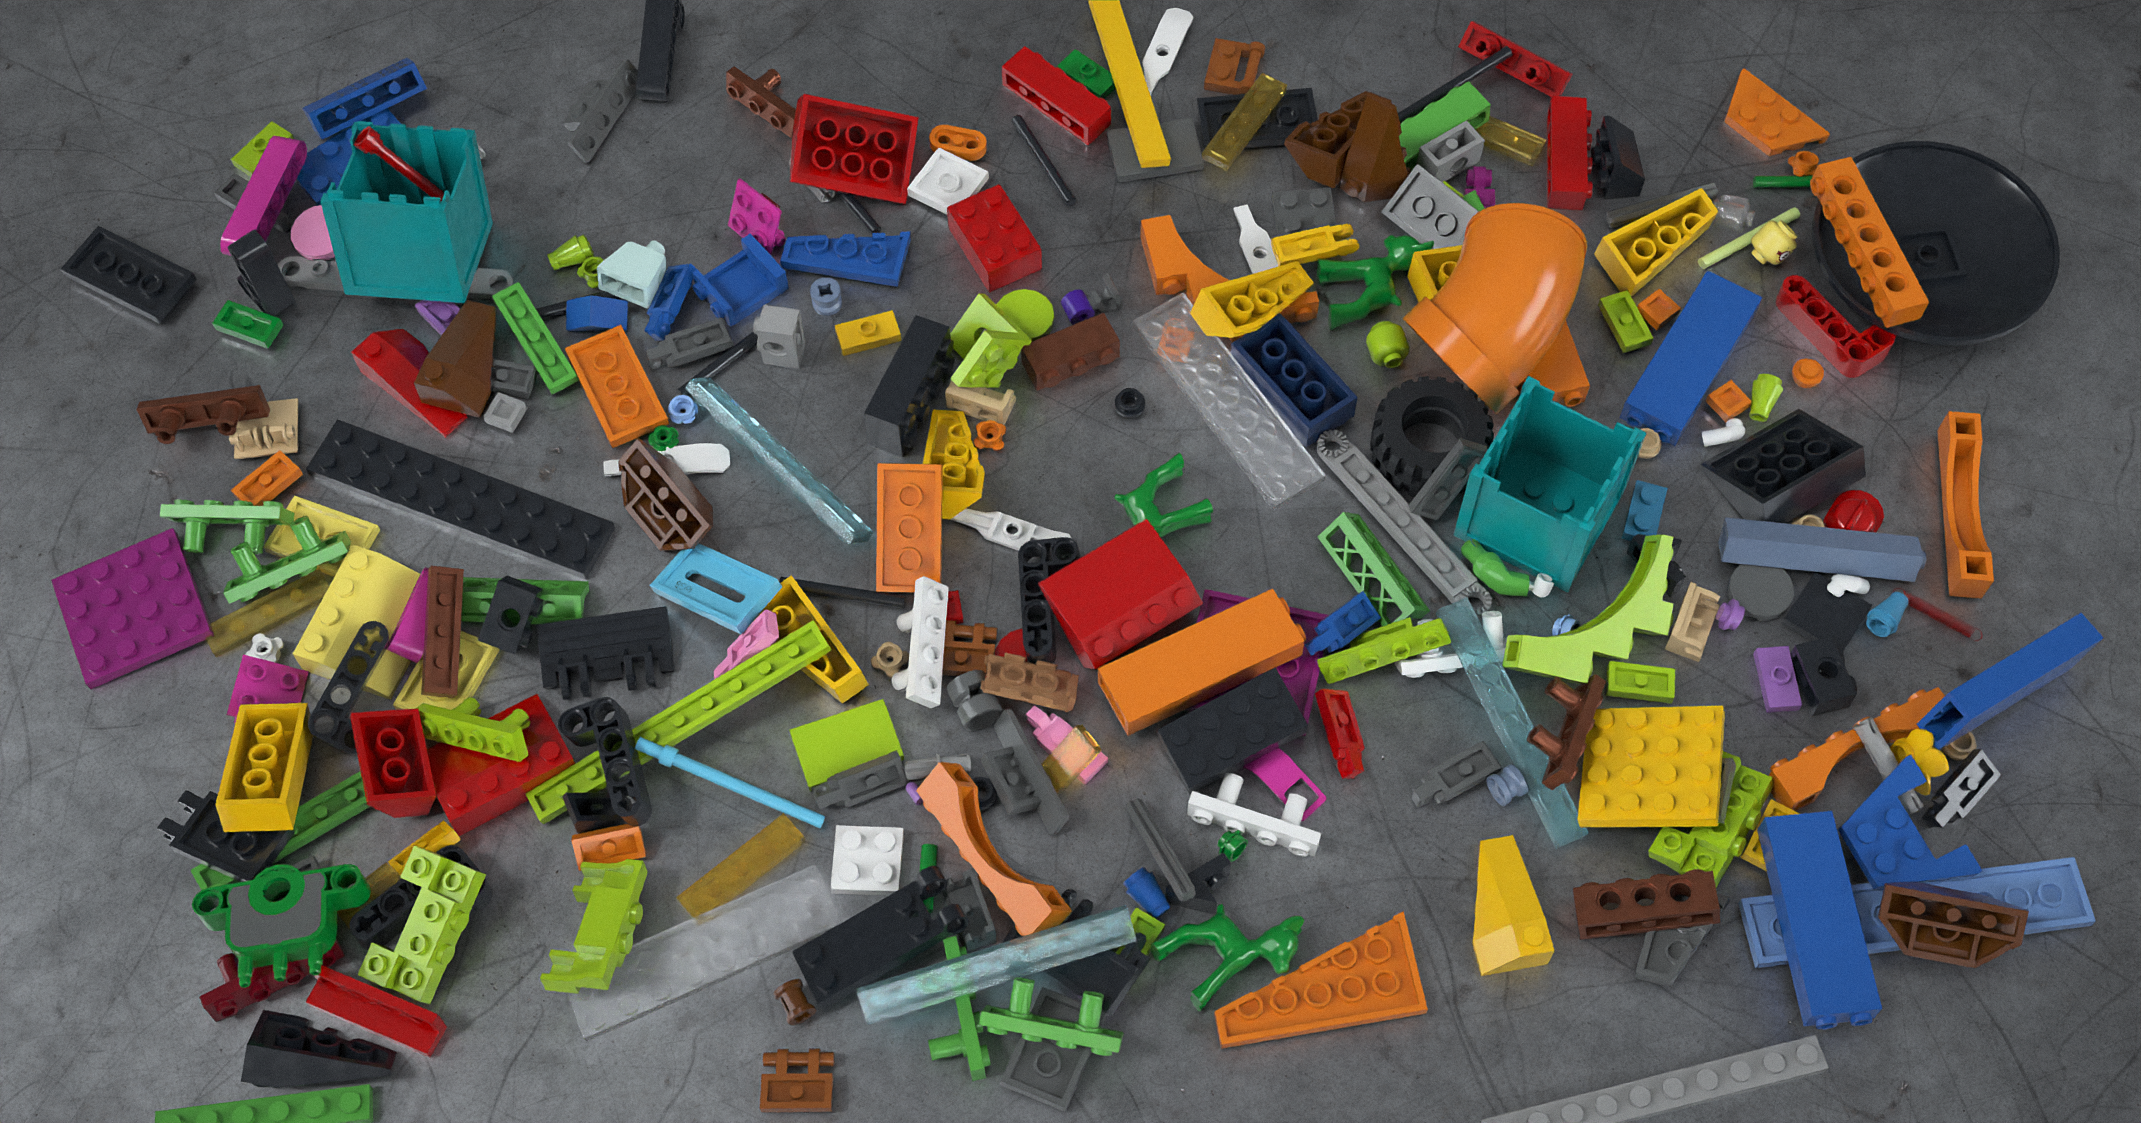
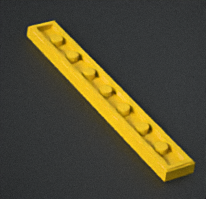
M1088 0L1141 168L1169 166L1171 157L1120 1Z

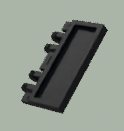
M666 606L536 625L543 688L558 687L557 674H559L563 700H569L572 695L569 672L579 671L581 693L583 697H589L592 695L589 669H593L596 682L623 678L622 665H624L628 691L636 690L637 686L634 663L645 662V677L649 688L657 686L654 660L659 661L660 672L674 670L669 616Z
M1067 889L1061 896L1070 908H1072L1077 898V892L1073 889ZM1083 899L1067 921L1064 920L1047 940L1026 939L1017 932L1015 925L1012 927L1002 942L1005 948L1081 998H1083L1084 991L1103 994L1102 1012L1110 1017L1151 960L1150 957L1141 952L1147 942L1146 936L1141 932H1136L1131 937V940L1124 947L1120 955L1116 954L1130 931L1129 925L1125 922H1119L1104 943L1101 944L1109 932L1088 918L1094 908L1093 902L1088 899Z

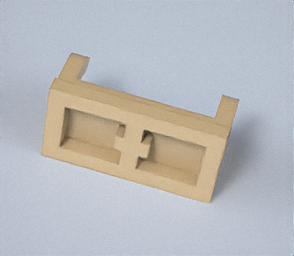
M952 380L945 391L946 408L954 411H964L965 415L983 421L993 420L1005 425L1015 404L1016 396L1013 395L1014 390L1007 389L1006 393L1003 394L988 388L958 387Z
M1690 582L1665 650L1699 662L1720 606L1717 604L1720 596L1715 592Z

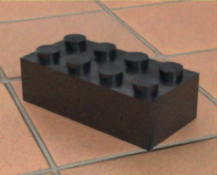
M915 315L864 412L868 444L870 446L900 457L904 456L908 447H913L917 438L918 426L920 423L926 422L932 399L938 398L942 390V380L945 374H950L954 367L955 357L952 356L954 341L951 340L949 326Z
M1275 667L1161 727L1157 731L1163 747L1191 795L1192 791L1196 792L1223 778L1225 773H1232L1307 733L1308 724Z

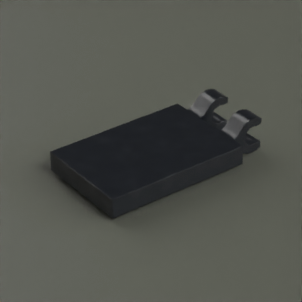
M185 790L178 799V803L186 806L184 811L190 814L191 817L184 826L165 817L157 829L165 833L163 837L171 842L169 846L174 852L237 881L254 880L259 873L272 865L294 835L293 830L224 832L215 805L218 794L210 791L203 799Z

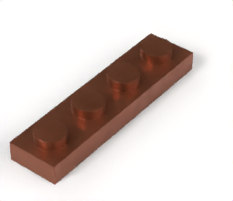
M432 565L428 569L421 695L455 698L457 696L464 569Z

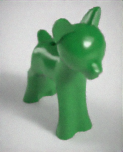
M1390 235L1384 239V246L1388 252L1387 257H1370L1349 261L1318 259L1317 280L1319 285L1340 281H1365L1366 289L1358 300L1345 304H1329V330L1366 318L1370 312L1391 304L1401 306L1402 301L1396 295L1392 273L1397 270H1409L1413 253L1431 250L1434 246V241L1421 244L1416 238L1409 235L1398 237Z
M1181 453L1176 454L1168 462L1146 474L1144 483L1126 495L1116 494L1114 496L1115 500L1123 505L1133 525L1148 519L1160 537L1182 528L1211 523L1213 507L1207 498L1186 508L1163 515L1153 503L1157 490L1163 484L1183 476L1184 459Z
M1219 904L1216 915L1197 925L1186 923L1167 936L1151 943V954L1156 961L1160 962L1166 956L1186 944L1191 943L1215 947L1224 961L1202 984L1190 992L1192 1004L1201 1012L1211 997L1226 981L1259 957L1267 959L1277 974L1289 972L1290 961L1297 953L1299 945L1298 935L1302 931L1301 927L1304 923V918L1302 916H1291L1279 925L1266 930L1257 939L1250 940L1225 915L1223 904Z

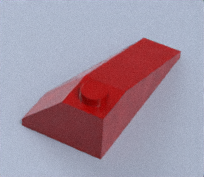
M394 329L373 332L351 351L361 373L446 438L468 418L466 414L421 403L414 382L429 352L423 343L406 330Z

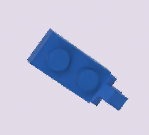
M692 264L668 266L647 311L650 318L644 331L654 341L665 340V336L671 331L670 324L675 321L674 318L680 312L685 296L692 286L694 279L692 272L697 270Z
M1362 591L1320 621L1318 626L1314 628L1318 635L1307 642L1305 647L1311 656L1325 648L1331 653L1344 647L1381 617L1364 591Z

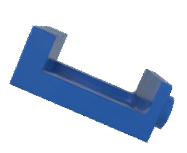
M751 233L741 239L743 250L704 276L698 269L692 272L695 283L692 285L695 294L702 301L706 299L716 318H723L730 327L789 289L786 271Z

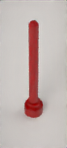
M370 126L360 132L354 142V146L365 154H376L430 197H439L440 201H442L445 192L384 146L378 132Z

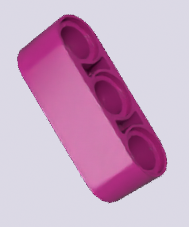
M427 567L420 574L386 649L415 663L419 662L424 653L429 569Z

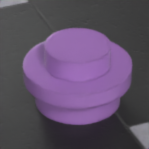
M1731 599L1728 603H1722L1716 614V620L1719 621L1718 627L1720 629L1734 631L1739 626L1745 613V608L1739 605V601Z

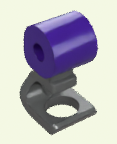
M1109 274L1103 275L1106 288L1101 296L1097 294L1096 290L1087 295L1083 290L1078 289L1069 292L1062 298L1061 305L1072 325L1094 317L1096 309L1100 312H1117L1122 308L1121 297Z

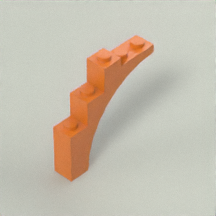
M1170 215L1141 220L1140 238L1156 295H1171L1186 290L1192 310L1202 288L1230 281L1204 265L1188 249L1177 233ZM1305 292L1280 313L1289 323H1303L1317 318L1319 307L1317 292ZM1244 335L1230 338L1231 343H1233L1234 341H1236Z

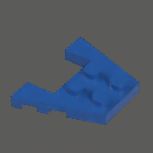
M1912 755L1905 757L1838 828L1839 833L1874 890L1883 889L1885 883L1943 881L1964 876L1973 877L1982 872L1981 867L1966 844L1935 859L1898 799L1899 796L1927 782Z

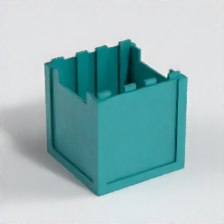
M354 122L350 138L352 155L338 188L336 189L335 182H331L327 193H324L320 200L344 293L346 295L465 303L493 225L475 130L463 128L438 130L433 129V126L418 125L417 128L406 127V124L391 123L390 126L373 125V122ZM368 126L378 132L384 146L445 192L442 201H440L439 197H430L376 154H365L354 146V142L360 132Z
M1528 376L1522 386L1519 399L1480 464L1476 463L1470 472L1453 536L1465 542L1470 540L1471 543L1472 539H1476L1487 552L1496 553L1501 560L1535 577L1539 573L1547 574L1552 577L1551 582L1554 583L1553 586L1568 593L1624 494L1647 433L1636 427L1633 430L1619 422L1616 423L1613 430L1553 401L1555 392L1540 385V381Z

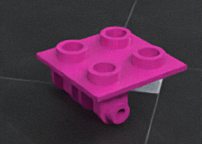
M739 178L737 180L728 226L743 238L751 233L764 249L772 255L774 246L781 247L786 242L784 232L778 229L782 211Z
M243 654L226 715L233 716L235 718L234 723H236L240 705L301 703L309 672Z

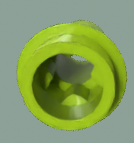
M584 234L579 237L574 235L556 250L547 254L555 271L560 268L581 264L587 258L595 256Z
M1759 374L1757 379L1752 382V403L1749 417L1752 420L1758 422L1767 421L1770 412L1783 392L1782 380L1771 374Z

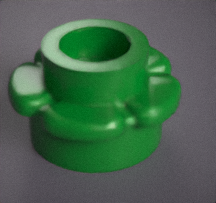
M665 425L656 427L654 432L649 435L648 441L655 450L665 451L666 447L671 449L674 446H678L679 440L677 438L679 433L673 427L668 428Z
M1229 830L1222 835L1217 843V847L1220 848L1218 854L1224 853L1228 860L1233 862L1244 852L1248 840L1241 835V831L1237 830L1235 833H1232Z

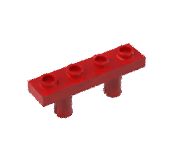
M1475 21L1470 22L1458 45L1459 48L1484 60L1505 46H1508L1513 55L1495 66L1496 68L1550 97L1563 94L1573 73Z

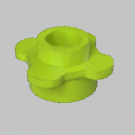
M601 257L587 258L577 270L578 276L584 278L590 288L598 287V274L593 273L597 272V266L604 261Z

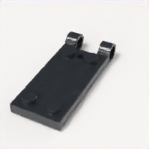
M930 866L921 870L912 883L792 951L817 1004L822 1010L949 936L962 932L967 927L969 920L959 904H951L944 907L938 912L936 919L933 920L923 903L924 900L939 895L947 887V881L939 867ZM913 914H919L918 917L911 918Z

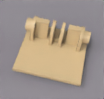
M298 398L267 402L270 407L268 417L238 421L236 432L229 436L230 444H235L234 459L272 456L279 450L284 454L298 453Z

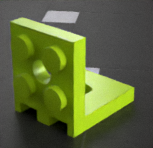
M978 293L950 333L951 340L954 341L953 349L964 359L950 379L958 387L999 388L1005 371L1013 369L1019 359L1017 357L1020 354V350L1024 345H1030L1032 342L986 294Z

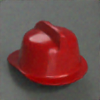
M1862 490L1843 492L1836 498L1823 520L1824 527L1876 533L1884 519L1883 507L1878 499L1870 493Z

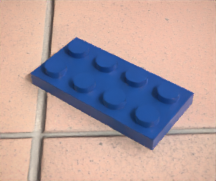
M388 108L362 120L363 122H373V125L390 126L391 123L401 124ZM352 126L307 152L305 163L296 182L316 206L321 205L320 200L323 194L327 193L331 182H335L336 189L338 188L352 155L350 144Z

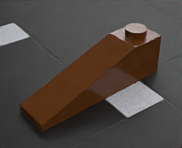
M1365 91L1341 103L1340 109L1332 113L1323 112L1319 115V120L1311 124L1307 121L1300 124L1285 139L1284 145L1308 179L1331 188H1335L1341 181L1342 170L1367 95L1370 92ZM1381 97L1390 103L1392 102V100Z
M1372 92L1367 95L1342 170L1340 189L1344 190L1346 194L1356 197L1363 202L1391 199L1411 173L1410 168L1406 167L1404 158L1407 156L1406 148L1401 147L1399 136L1402 130L1397 107Z
M470 300L465 302L425 358L416 377L414 385L421 403L480 418L492 388L491 368L493 367L492 353L493 342L495 341L496 307Z

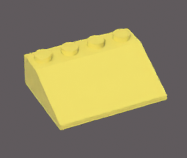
M352 544L293 652V656L301 668L309 673L331 680L359 629L369 621H377L385 625L390 641L420 573L381 553ZM375 631L374 634L367 633L366 636L369 642L366 649L363 650L359 646L357 650L364 651L373 658L374 654H370L369 649L375 641H382L379 631ZM386 650L363 691L391 700L411 661ZM354 659L348 665V671L354 675L364 673L367 668V663L363 659Z

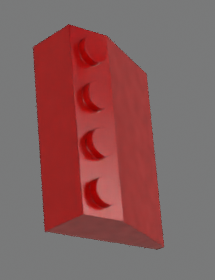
M803 94L797 100L789 182L905 205L919 117Z
M1148 519L1137 523L1038 582L1082 666L1090 669L1099 668L1203 604L1189 576Z
M538 694L488 718L501 721L516 709H522L528 714L529 719L527 720L530 721V726L523 729L522 732L529 755L521 762L442 742L427 749L436 796L458 836L529 801L525 795L527 792L575 764L572 755Z

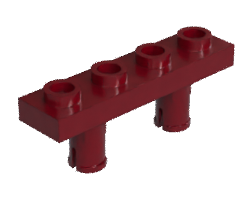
M337 939L332 948L323 954V966L330 967L337 960L345 957L344 951ZM234 953L223 955L217 960V965L225 984L199 996L203 1008L215 1022L230 1018L239 1010L255 1002L263 1001L272 993L288 985L297 984L304 977L310 974L308 959L288 962L286 979L281 982L274 979L273 965L256 967L253 969L251 985L243 988L239 985L237 957Z

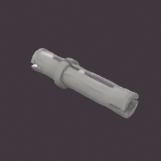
M1870 717L1856 724L1853 729L1863 742L1881 776L1885 779L1899 763L1880 733L1873 717ZM1914 789L1898 797L1908 815L1924 806Z

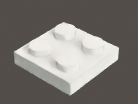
M938 147L909 185L907 192L908 196L947 215L948 206L977 194L989 179L988 171Z
M836 825L831 893L889 896L900 890L904 829L897 827Z

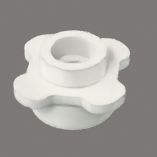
M262 633L255 635L252 638L253 645L245 655L277 663L281 656L280 649L284 646L282 639L279 637L274 639L267 638Z

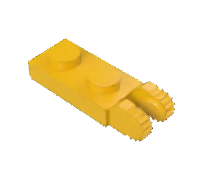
M1348 223L1332 227L1327 225L1271 239V247L1278 266L1296 261L1299 264H1304L1337 255L1346 256L1357 252L1360 248L1358 240L1346 239L1354 233L1352 225Z

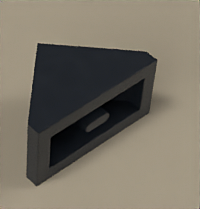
M609 792L565 793L562 796L578 834L627 824L615 813Z

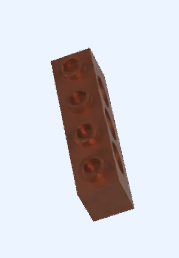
M1695 869L1687 871L1682 875L1656 874L1649 879L1640 880L1622 878L1615 881V883L1599 884L1589 882L1582 884L1580 887L1573 888L1580 940L1720 923V908L1713 871L1704 872L1703 870ZM1680 894L1689 897L1686 901L1678 902L1672 899L1674 896ZM1642 899H1651L1654 901L1651 905L1642 906L1638 904V902ZM1607 903H1615L1619 905L1614 910H1606L1603 908V906Z

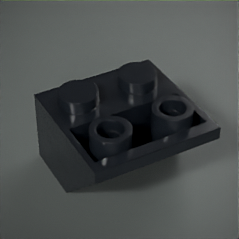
M1604 116L1601 128L1596 130V145L1591 148L1592 164H1596L1598 170L1596 175L1597 186L1602 188L1605 200L1640 197L1645 176L1634 132L1613 117Z

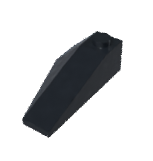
M263 1010L246 1046L241 1082L252 1083L257 1087L279 1088L390 1076L397 1052L360 1038L350 1041L337 1036L338 1030L330 1027L325 1028L324 1032L308 1026L309 1020L300 1016Z

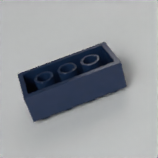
M1278 313L1257 331L1247 333L1231 343L1229 363L1305 448L1318 441L1319 436L1324 431H1333L1354 417L1358 397L1281 313Z

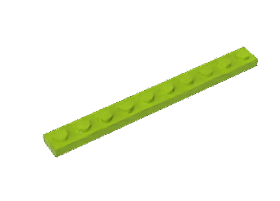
M812 620L633 728L635 743L637 744L638 739L642 737L663 747L666 744L673 747L832 650L816 623ZM622 741L615 743L612 752L621 747ZM595 751L525 794L543 825L567 811L562 798L565 793L599 792L607 787L599 751ZM638 751L641 766L654 758ZM630 771L623 773L620 778L630 773Z

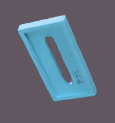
M698 543L694 549L681 550L650 584V587L656 594L742 634L779 592L782 585L778 579ZM692 574H700L724 587L735 590L737 593L744 595L745 598L741 602H734L689 581L688 578Z

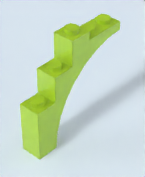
M1664 534L1645 536L1639 561L1629 582L1615 601L1596 618L1577 629L1555 636L1508 635L1502 667L1550 679L1559 677L1563 682L1588 684V678L1593 671V655L1612 660L1628 659L1634 643L1633 632L1650 636L1668 635L1669 629L1673 624L1672 610L1674 603L1665 602L1662 599L1668 586L1666 577L1668 565L1673 557V537Z

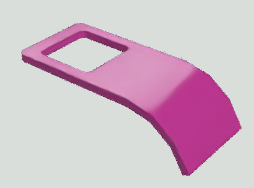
M1280 748L1243 766V768L1256 774L1285 805L1287 798L1284 796V793L1299 779H1302L1314 791L1318 799L1304 811L1301 821L1308 818L1327 799L1321 790Z

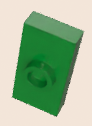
M1076 49L1057 65L1068 77L1082 83L1088 91L1098 98L1105 99L1116 88L1111 72Z
M230 300L226 301L212 322L217 331L267 349L283 327L280 318Z

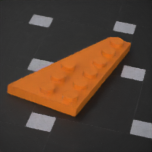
M1404 911L1393 916L1391 920L1384 924L1370 928L1365 934L1350 942H1344L1299 966V969L1272 980L1269 985L1255 992H1250L1216 1010L1214 1017L1221 1049L1426 1014L1428 1008Z

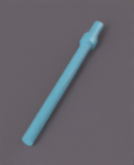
M640 737L635 746L636 750L659 759L658 763L669 768L672 765L819 829L826 817L679 754V749L667 744L663 747Z

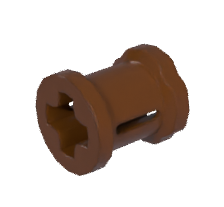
M801 979L787 981L773 993L775 999L781 1001L788 1015L786 1020L791 1026L804 1022L817 1011L814 1005L809 1004L802 990L804 985Z

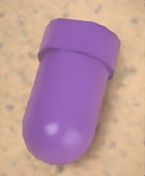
M909 782L906 785L907 792L916 805H921L923 800L916 792L919 786L915 782Z

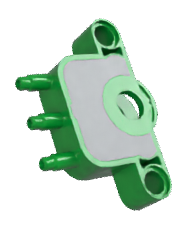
M277 864L263 870L254 880L201 890L193 898L192 908L207 929L211 931L225 930L226 944L238 959L239 985L247 988L251 985L253 967L273 965L274 979L281 982L286 979L288 962L308 959L309 973L314 976L319 975L323 964V954L328 952L336 941L337 911L356 908L366 903L370 898L371 888L360 869L353 864H343L303 872L288 864ZM287 894L285 898H283L280 901H277L281 896Z

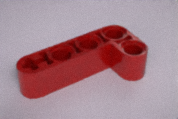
M1788 276L1783 281L1776 297L1775 303L1780 312L1846 377H1859L1884 361L1895 342V334L1876 325H1872L1862 333H1859L1802 276Z

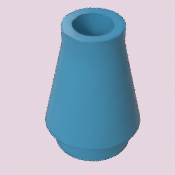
M1893 592L1886 600L1868 612L1866 621L1868 629L1879 637H1887L1894 634L1898 629L1905 608L1909 604L1908 598L1900 592Z

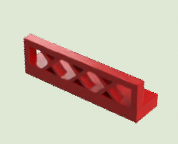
M323 965L321 966V973L314 976L318 981L305 1001L308 1006L429 1058H431L447 1028V1025L437 1013Z

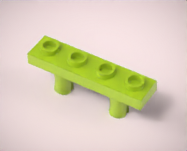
M472 697L466 698L464 702L452 710L425 703L417 707L419 709L424 738L517 762H521L529 755L522 730L530 726V721L527 720L529 719L528 714L522 709L514 710L504 720L495 721L479 717L481 714L480 704Z

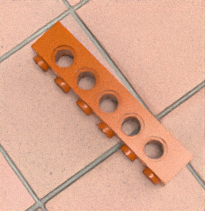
M1852 157L1817 165L1810 181L1811 191L1818 197L1823 206L1824 216L1830 220L1834 227L1836 239L1845 248L1849 264L1852 268L1856 269L1861 279L1863 290L1869 294L1873 302L1876 315L1881 317L1886 328L1921 319L1929 301Z

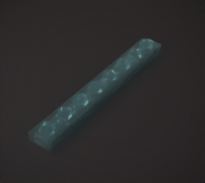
M710 377L689 380L685 389L694 397V401L698 405L705 407L714 416L713 418L718 424L725 426L734 435V439L738 443L746 446L754 454V458L758 462L766 465L779 482L786 484L795 493V497L799 501L807 504L816 513V517L820 521L828 524L837 533V537L841 541L849 545L869 541L874 531Z
M1466 597L1438 609L1436 615L1443 620L1450 635L1451 644L1512 764L1523 775L1528 786L1527 793L1555 848L1558 849L1585 837L1589 832L1586 827L1579 826L1577 820L1578 811L1565 785L1561 784L1555 789L1550 790L1541 783L1549 763V756L1533 744L1527 742V736L1534 728V725L1468 598Z
M1122 905L857 988V994L866 1023L870 1025L1011 981L1015 977L1027 976L1137 941L1128 908L1126 905Z

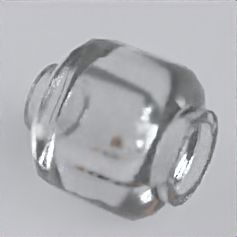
M1722 194L1719 199H1713L1712 203L1719 211L1712 222V227L1715 231L1740 235L1745 227L1751 228L1755 210L1750 209L1749 199L1731 194Z

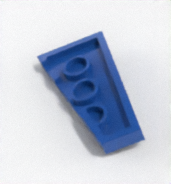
M911 231L900 232V235L885 236V233H872V237H855V234H843V237L827 238L826 235L787 237L780 260L781 267L898 287L911 241Z

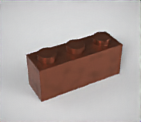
M1101 313L1035 340L1030 345H1024L1021 349V362L1038 391L1045 387H1054L1060 381L1072 376L1083 375L1089 369L1101 364H1110L1120 357V340L1106 315Z

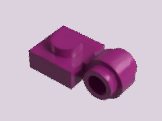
M1473 166L1472 169H1467L1466 187H1472V189H1465L1464 196L1476 190L1484 208L1496 205L1495 189H1485V187H1491L1492 170L1486 169L1485 166Z

